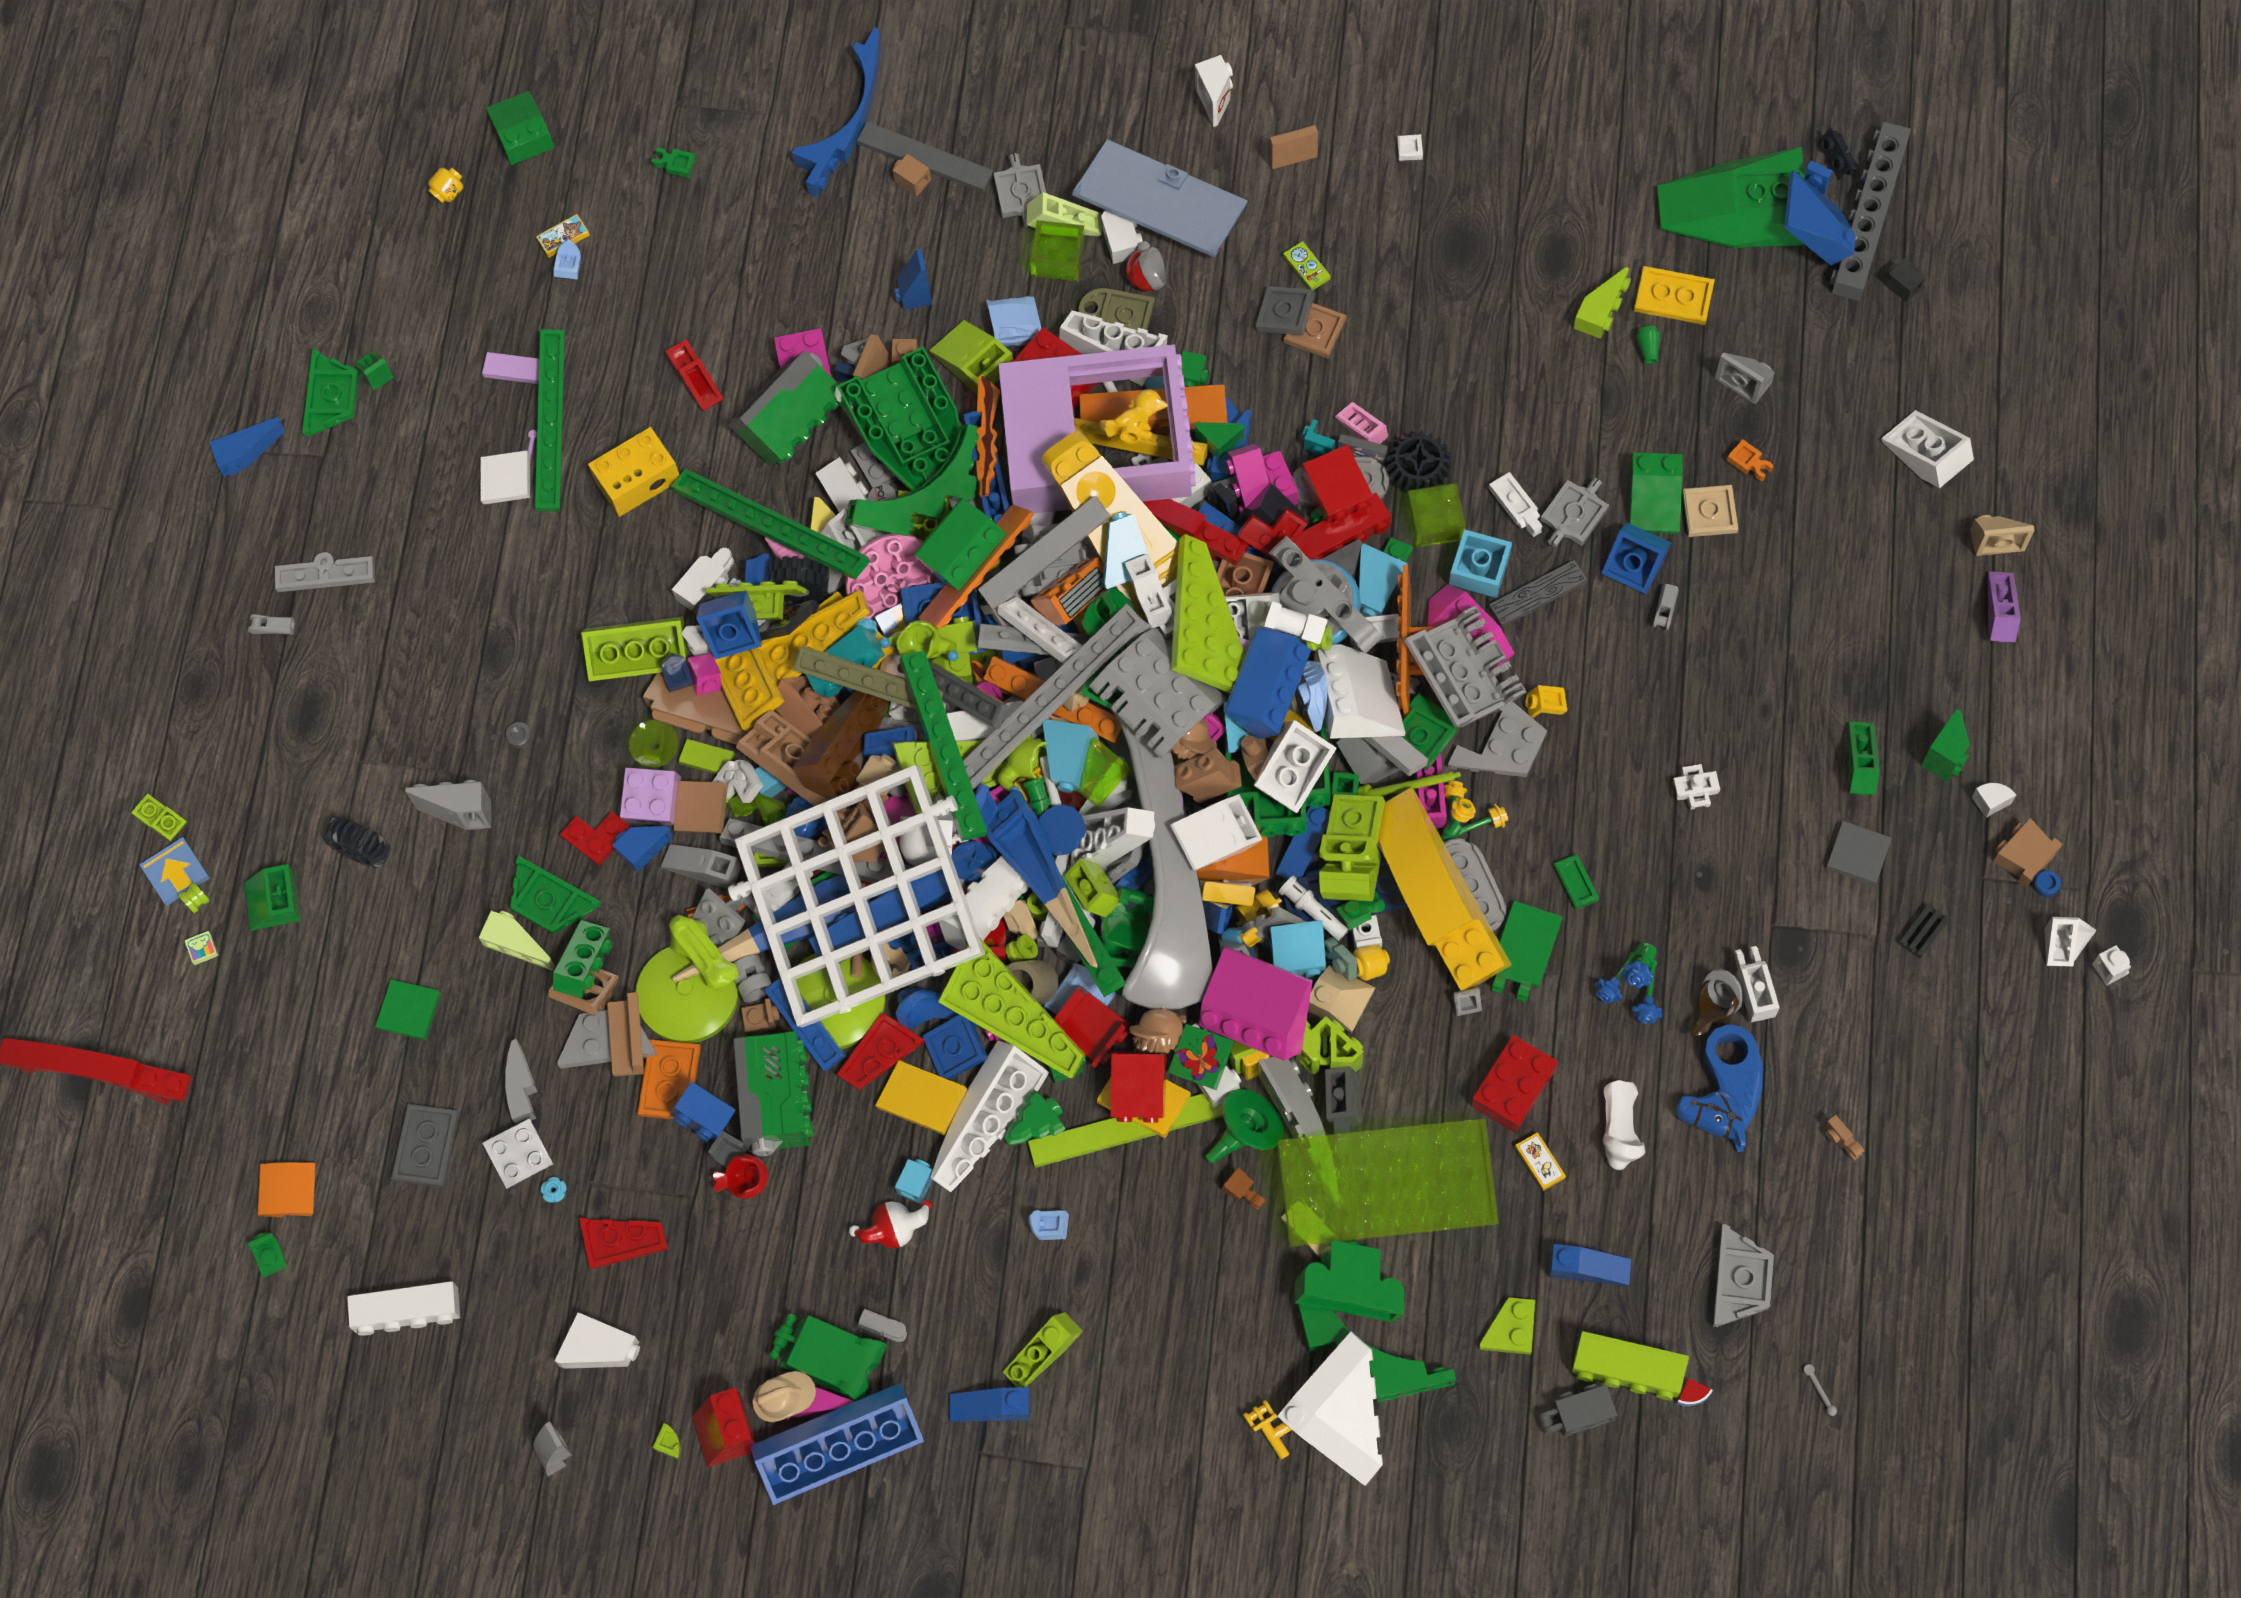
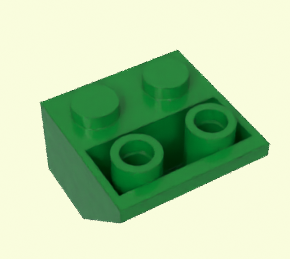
M289 864L262 869L244 882L251 931L302 921L296 874Z

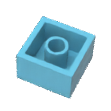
M1464 529L1450 573L1449 585L1497 598L1510 558L1512 542Z

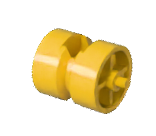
M1265 889L1254 896L1253 905L1236 906L1235 911L1239 918V922L1236 923L1237 927L1255 920L1260 915H1266L1267 919L1272 916V909L1279 907L1278 904L1282 900L1280 898L1275 899Z

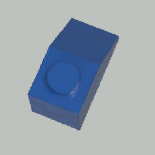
M667 826L630 827L626 832H622L616 837L613 848L616 854L638 873L673 839V836Z

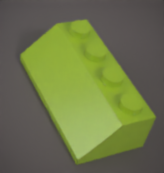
M683 617L584 629L582 631V639L589 681L661 673L662 661L671 653L682 655L688 666L687 640L681 634L685 629Z
M1582 1331L1577 1343L1571 1374L1577 1375V1378L1583 1381L1592 1382L1593 1379L1604 1381L1603 1384L1608 1387L1619 1388V1385L1630 1387V1391L1634 1393L1646 1394L1647 1391L1656 1393V1397L1660 1399L1672 1400L1673 1398H1678L1681 1392L1689 1356Z

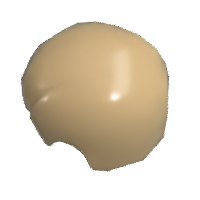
M888 942L882 944L893 978L907 973L910 969V962L902 948L891 949ZM871 953V966H872V970H873L874 973L879 977V974H878V971H877V968H876V965H875V962H874V959H873V956H872V953Z

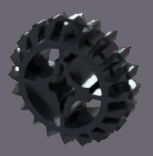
M1422 430L1416 436L1411 431L1408 438L1402 434L1400 441L1395 440L1393 447L1388 449L1389 456L1386 457V464L1388 465L1386 471L1390 474L1391 482L1397 481V488L1405 486L1406 493L1413 489L1415 495L1419 493V490L1424 492L1431 488L1435 491L1438 488V484L1443 486L1445 478L1449 477V470L1452 468V462L1450 461L1451 453L1447 452L1448 446L1441 444L1440 437L1433 440L1432 433H1429L1428 436H1423ZM1418 456H1420L1421 462L1420 469H1417L1416 463L1418 462ZM1427 472H1432V473H1430V474H1428V475L1422 476L1423 474H1425V473H1427Z
M335 817L331 819L324 829L322 838L331 849L345 856V858H349L367 867L378 868L382 867L389 857L391 846L388 841L368 827L358 824L353 820Z

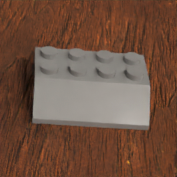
M1476 606L1463 611L1455 619L1428 632L1426 629L1404 640L1454 727H1464L1501 709L1526 693L1522 683L1504 691V689L1519 681L1517 675L1508 677L1500 684L1497 681L1496 676L1507 671L1511 664L1507 661L1492 670V667L1506 659L1496 640L1479 648V646L1494 637L1492 632L1481 635L1475 641L1470 635L1486 624L1482 618L1468 627L1466 626L1481 616Z
M1153 628L1143 633L1108 664L1089 687L1096 694H1099L1110 683L1100 696L1103 701L1109 699L1118 688L1123 695L1113 703L1111 709L1116 712L1128 701L1126 706L1118 713V716L1132 730H1135L1146 719L1147 721L1136 732L1139 737L1144 736L1154 724L1159 731L1149 740L1147 745L1153 748L1164 737L1165 739L1154 750L1163 759L1175 748L1182 737L1206 715L1210 716L1227 698L1216 687L1172 671V644L1156 628Z

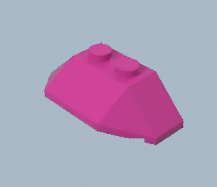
M1447 584L1429 599L1428 627L1436 628L1455 619L1463 611L1476 606L1481 616L1466 626L1468 627L1482 618L1486 624L1470 634L1475 641L1487 632H1492L1494 637L1479 646V648L1493 640L1498 642L1506 659L1492 667V669L1509 660L1514 655V651L1500 626L1466 591Z

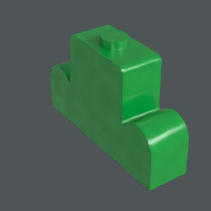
M1333 1240L1321 1252V1264L1311 1263L1297 1276L1294 1303L1394 1323L1404 1314V1287L1394 1278L1380 1280L1381 1252L1379 1249L1361 1246L1354 1241L1342 1242Z

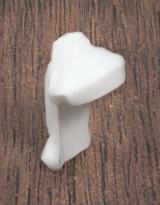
M1622 1080L1613 1081L1604 1088L1606 1130L1603 1137V1145L1609 1165L1616 1170H1623L1630 1162L1639 1159L1645 1154L1644 1143L1640 1142L1633 1127V1105L1638 1096L1637 1087L1633 1082H1624Z

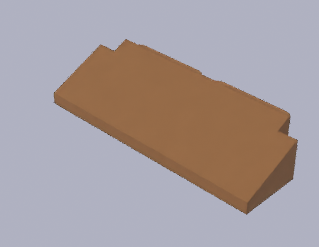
M663 672L656 674L643 696L646 706L652 710L654 720L696 733H702L705 729L712 730L714 738L735 745L753 729L751 728L746 732L741 728L722 687L720 691L698 696L692 686L669 693Z

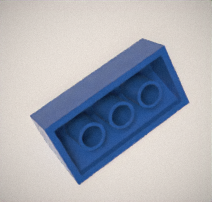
M1260 626L1256 627L1223 712L1258 739L1279 735L1311 649L1295 636Z

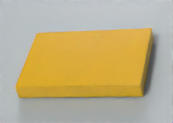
M1643 266L1634 312L1705 325L1715 279Z
M898 1061L875 1106L882 1111L945 1135L967 1092V1088L910 1064Z
M1111 1077L1097 1099V1103L1110 1110ZM1166 1080L1164 1118H1159L1158 1123L1143 1122V1118L1132 1117V1121L1166 1138L1189 1100L1191 1092Z

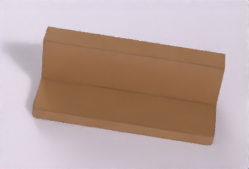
M638 992L627 993L628 1001L609 1002L607 1004L613 1076L644 1074Z

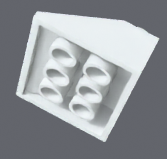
M1341 644L1332 645L1330 651H1324L1322 648L1315 650L1313 661L1321 663L1327 678L1328 700L1325 720L1330 738L1405 736V729L1385 660Z

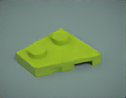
M1509 1297L1481 1341L1479 1350L1531 1355L1535 1300Z

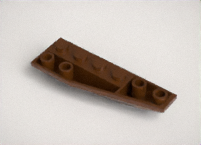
M856 690L834 712L814 736L793 767L805 788L827 800L849 792L867 760L864 756L865 733L878 731L889 702L888 700Z

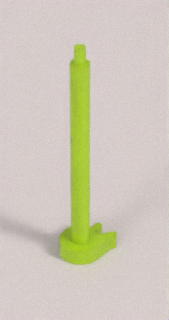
M1448 772L1372 789L1370 785H1363L1359 787L1358 795L1385 796L1403 792L1410 787L1416 789L1453 781L1455 778L1460 777L1461 774L1460 772Z

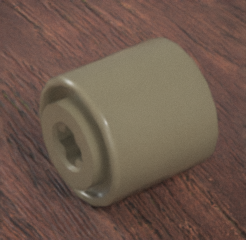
M1037 959L1013 962L1006 966L1040 1005L1046 1004L1055 996L1058 989V976L1048 962Z

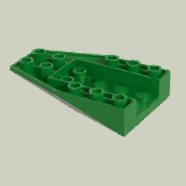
M1802 147L1725 162L1657 185L1660 229L1733 248L1805 245L1784 228L1790 172L1794 170L1805 179Z
M924 346L903 355L900 363L863 380H860L859 376L836 386L834 396L868 449L911 491L925 484L945 463L955 445L959 432L958 412Z

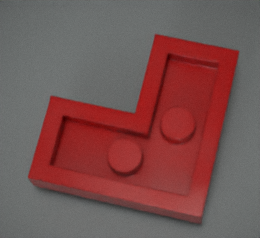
M1287 507L1273 526L1268 525L1251 514L1239 530L1238 537L1274 559L1268 552L1286 535L1294 542L1306 527L1307 520Z
M611 811L596 830L576 816L562 831L560 836L600 867L613 852V844L616 837L620 833L626 832L631 826Z

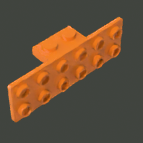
M1223 384L1185 387L1187 416L1189 417L1190 426L1189 432L1195 431V422L1227 423L1225 386ZM1165 388L1152 389L1166 402ZM1143 390L1081 394L1079 396L1081 419L1098 423L1101 420H1115L1125 411L1132 409L1129 408V405L1132 404L1131 401ZM1167 407L1149 417L1148 424L1151 427V430H1149L1151 433H1170Z
M1011 505L996 523L1006 533V536L960 591L945 585L918 619L930 622L937 629L946 626L952 619V614L955 610L965 604L973 588H977L983 582V576L987 571L998 564L1002 553L1012 547L1020 531L1025 530L1030 525L1034 513L1031 510Z
M1403 565V574H1398V588L1400 589L1398 610H1400V616L1397 617L1399 638H1397V652L1399 653L1397 675L1399 681H1396V693L1398 696V707L1403 709L1404 718L1410 711V675H1424L1404 640L1426 629L1428 632L1435 628L1411 627V584L1408 565Z

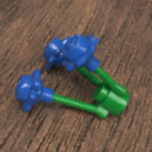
M1640 943L1636 951L1630 953L1628 960L1615 977H1612L1609 981L1599 979L1594 984L1597 988L1596 995L1603 1003H1611L1612 1001L1617 1003L1623 998L1618 989L1622 976L1625 977L1628 985L1635 986L1636 988L1647 986L1646 997H1644L1643 1003L1632 1007L1633 1016H1636L1637 1020L1643 1024H1653L1657 1018H1662L1663 1015L1661 1013L1662 1009L1653 1005L1654 998H1652L1654 973L1657 961L1654 960L1657 954L1656 948L1648 943Z

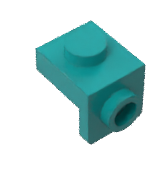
M1313 419L1310 426L1306 425L1301 439L1304 440V450L1320 457L1335 450V440L1316 434L1318 431V421Z

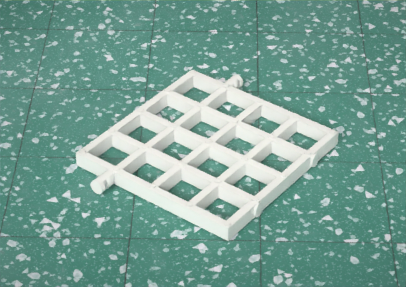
M916 765L735 839L748 881L739 882L737 886H729L730 897L733 901H737L741 896L744 898L749 896V893H753L798 1027L803 1028L838 1013H847L857 1005L927 977L939 976L944 974L947 969L985 954L937 817L941 814L943 816L947 815L949 811L954 812L958 810L957 803L951 795L946 797V800L941 799L937 801V804L933 805L922 771ZM912 780L923 813L890 825L880 793ZM868 798L879 831L847 844L836 811ZM825 816L835 849L804 861L794 828ZM927 825L938 858L906 870L895 837ZM782 834L792 867L761 879L751 846ZM884 843L894 876L863 888L852 855ZM840 860L851 893L819 906L809 872ZM942 869L954 902L921 915L910 882ZM797 878L807 911L776 923L766 890ZM899 887L910 920L878 933L867 899ZM855 905L866 938L834 950L823 917ZM958 914L970 948L937 960L926 926ZM812 923L823 956L791 968L781 934ZM914 932L925 966L893 978L882 944ZM870 950L881 983L850 996L839 962ZM827 967L838 1001L806 1013L795 979Z

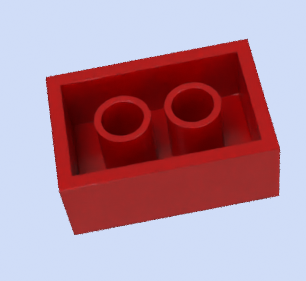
M1042 327L1013 362L1082 355V353ZM1097 383L1070 386L1073 411L1080 404L1079 396L1081 394H1089Z
M1513 1035L1473 1097L1471 1107L1516 1134L1555 1073L1558 1061Z

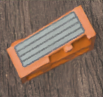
M1098 557L1086 558L1032 598V604L1038 613L1054 625L1067 624L1098 595L1107 590L1102 584L1104 566Z

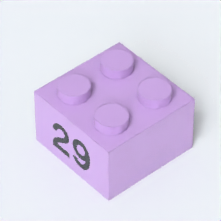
M625 768L620 818L628 823L674 826L678 782L681 781V776L675 771Z

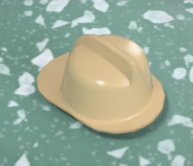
M796 1371L767 1380L758 1387L754 1394V1410L758 1417L768 1422L781 1421L801 1413L809 1408L814 1401L816 1395L815 1384L809 1376Z

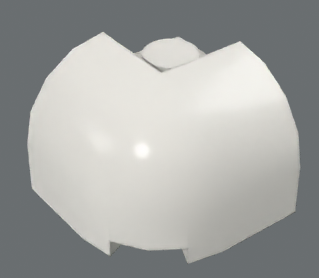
M900 816V822L911 817ZM938 819L952 857L953 820ZM927 825L899 836L900 851L905 860L912 866L916 867L938 858Z

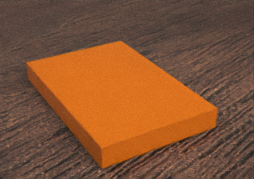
M649 1040L655 1048L657 1056L646 1058L638 1115L673 1119L674 1117L670 1115L672 1109L691 1082L696 1084L701 1045Z

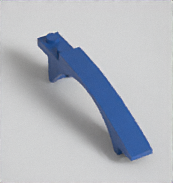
M874 27L865 45L856 42L853 46V50L856 53L855 61L865 77L864 95L853 118L831 137L815 144L795 147L792 151L794 165L811 172L806 184L808 193L812 196L817 197L820 191L826 188L828 177L832 171L834 172L837 169L839 160L844 163L848 162L857 139L864 128L875 93L880 63L881 38L879 29Z

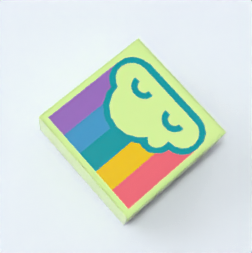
M209 931L185 940L194 965L219 956Z

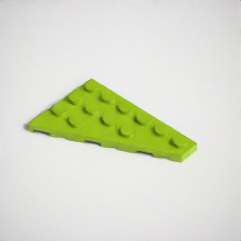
M1185 534L1179 538L1171 670L1231 693L1245 658V653L1207 544Z

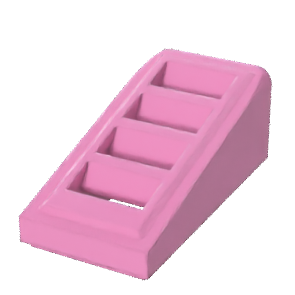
M1351 402L1335 416L1336 420L1355 438L1381 444L1388 437L1386 425L1354 402ZM1356 413L1357 415L1349 421L1348 418Z

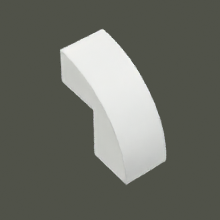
M1149 554L1125 562L1138 602L1147 623L1151 625L1150 629L1173 621L1171 607L1162 591L1157 570Z

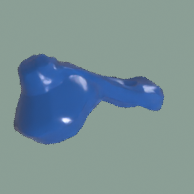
M905 989L897 996L899 1005L896 1010V1017L898 1023L908 1028H916L919 1024L933 1018L951 1020L960 1014L939 1003L938 1001L942 994L934 991Z

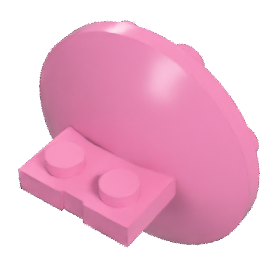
M886 534L869 541L858 551L868 556L870 563L856 580L846 576L845 586L847 596L858 590L865 594L870 614L865 618L876 621L875 615L903 602L901 588L942 582L914 556L924 541L912 535Z

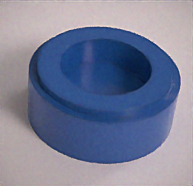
M2044 870L2037 874L2033 886L2040 896L2052 897L2060 889L2061 880L2055 872Z

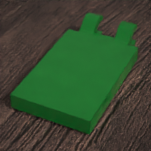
M1513 902L1500 940V944L1512 965L1496 974L1492 988L1493 992L1502 994L1506 979L1521 984L1516 999L1523 1002L1527 1001L1531 986L1539 989L1563 919L1562 916L1520 902Z

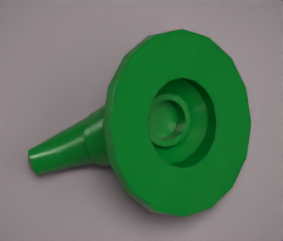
M1237 1089L1230 1092L1222 1105V1114L1227 1128L1221 1135L1220 1140L1205 1157L1211 1164H1214L1231 1152L1244 1146H1250L1259 1150H1269L1276 1147L1282 1140L1284 1133L1280 1114L1267 1099L1258 1093L1245 1089Z

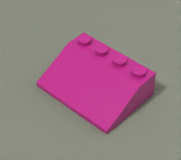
M1225 947L1202 1001L1199 1026L1285 1061L1302 1052L1313 980Z

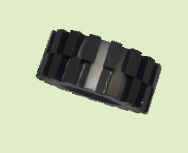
M785 556L782 557V560L776 558L769 563L767 582L783 585V581H796L799 586L807 589L806 594L784 595V602L793 601V603L810 600L818 602V600L822 601L824 597L828 596L830 571L827 566L825 567V565L815 560H809V557H803L802 559L798 558V556H793L792 558Z

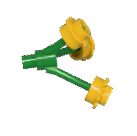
M1449 781L1448 785H1444L1445 798L1450 800L1446 826L1443 829L1444 833L1441 836L1442 841L1446 842L1450 839H1455L1458 835H1462L1467 831L1490 822L1494 828L1500 826L1504 828L1505 822L1508 821L1504 807L1499 808L1494 804L1493 808L1487 810L1489 817L1463 827L1459 822H1467L1473 818L1476 809L1470 800L1464 799V793H1467V789L1463 788V783Z

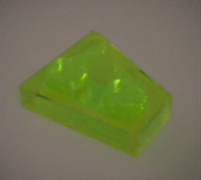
M1093 737L1089 743L1079 792L1099 808L1131 768L1096 737Z

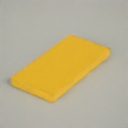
M759 647L715 660L721 672V686L744 731L748 732L754 727L755 722L770 709L774 711L785 702Z

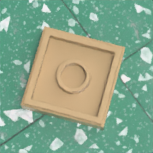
M1732 485L1683 489L1682 496L1688 537L1738 533Z

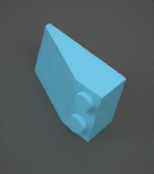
M1322 920L1270 927L1272 965L1302 977L1306 976L1307 979L1319 978L1326 970Z

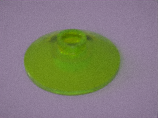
M656 720L646 721L637 726L629 739V750L633 759L640 765L651 768L660 767L670 762L676 755L679 747L678 735L674 728L669 724ZM654 744L660 745L656 750L651 749Z

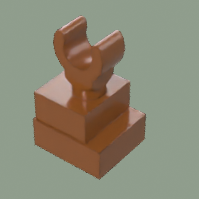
M1240 1168L1233 1173L1221 1188L1226 1195L1232 1196L1236 1201H1239L1243 1196L1257 1211L1266 1201L1255 1191L1249 1189L1254 1181Z

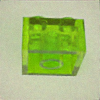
M1037 220L1030 259L1031 275L1079 281L1086 240L1084 225Z
M1457 483L1408 491L1407 506L1416 547L1461 540L1464 529L1466 530V524Z

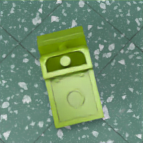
M1334 794L1326 835L1323 834L1320 846V858L1329 861L1319 871L1320 893L1323 899L1373 901L1381 861V854L1377 848L1385 805L1383 796Z
M1325 1016L1311 1030V1026L1306 1020L1302 1052L1296 1055V1060L1311 1074H1316L1319 1072L1320 1065H1330V1069L1350 1066L1355 1072L1362 1067L1363 1046L1354 1037L1350 1039L1343 1032L1344 1028L1339 1022L1334 1019L1331 1021ZM1322 1041H1323V1056H1327V1041L1329 1042V1054H1328V1057H1327V1058H1323V1057L1320 1055V1053H1321V1042H1322Z

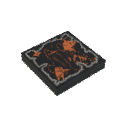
M816 600L785 606L783 608V619L769 620L759 629L761 641L791 634L819 609Z

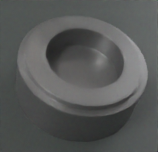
M516 722L508 727L506 738L512 747L519 749L529 745L532 740V733L525 723Z

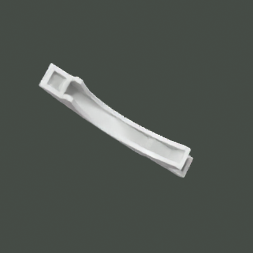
M1119 757L1100 780L1080 809L1079 813L1082 816L1106 812L1123 802L1131 800L1133 791L1126 790L1130 768L1124 757ZM1072 852L1067 855L1057 856L1055 863L1059 872L1094 928L1095 920L1089 915L1090 912L1080 903L1076 893L1064 876L1071 868ZM1048 910L1046 921H1043L1041 925V935L1048 946L1058 947L1063 928Z

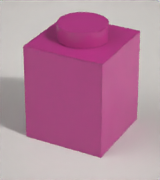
M712 653L688 658V669L696 695L720 691L721 672Z

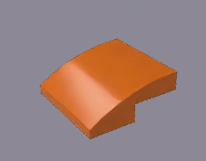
M315 1163L260 1164L257 1216H312Z

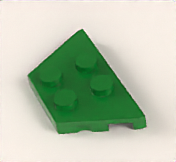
M312 350L302 430L304 437H309L355 417L360 375L358 370L348 365H342L340 361L334 358L329 359L321 355L317 350Z
M520 856L517 857L516 878H514L513 883L514 894L511 898L510 906L512 912L555 935L601 906V902L528 860Z

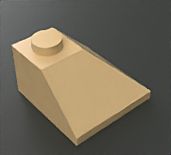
M1983 515L1974 519L1970 531L1975 556L2025 551L2035 531L2034 526L2000 516L1991 517L1990 515Z
M1329 965L1318 978L1311 991L1308 1011L1321 1018L1326 1016L1331 1021L1334 1019L1345 1030L1352 1033L1375 987L1357 978L1348 982L1342 974H1338L1334 967Z

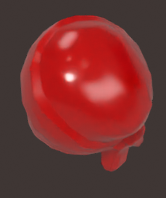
M742 1154L735 1156L730 1160L724 1174L717 1171L714 1172L713 1179L716 1181L714 1190L718 1192L728 1188L730 1193L736 1198H754L762 1193L767 1186V1166L759 1157L754 1155Z

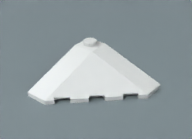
M1350 1332L1293 1396L1278 1417L1300 1437L1366 1486L1383 1465L1382 1454H1378L1376 1439L1380 1437L1379 1417L1374 1416L1373 1399L1377 1398L1375 1377H1371L1369 1361L1373 1360L1372 1349L1353 1332Z

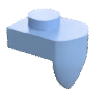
M571 240L563 242L558 248L554 266V277L578 279L581 254L578 247Z
M1035 1210L1030 1214L1028 1218L1030 1229L1039 1240L1066 1239L1069 1214L1066 1211Z

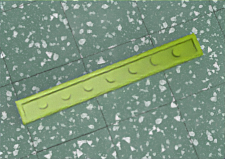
M1204 1093L1190 1097L1170 1131L1223 1117V1103L1214 1108ZM1117 1117L1063 1131L1056 1136L1049 1135L1042 1139L1030 1140L1028 1144L1034 1166L1037 1168L1157 1134L1133 1121L1117 1122Z

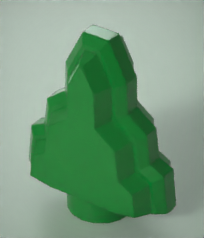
M1034 1089L1025 1097V1104L1018 1110V1119L1010 1125L1004 1137L1005 1141L1009 1146L1023 1144L1032 1137L1042 1139L1045 1136H1056L1065 1131L1066 1128L1059 1118L1063 1114L1061 1107L1052 1096L1045 1100Z

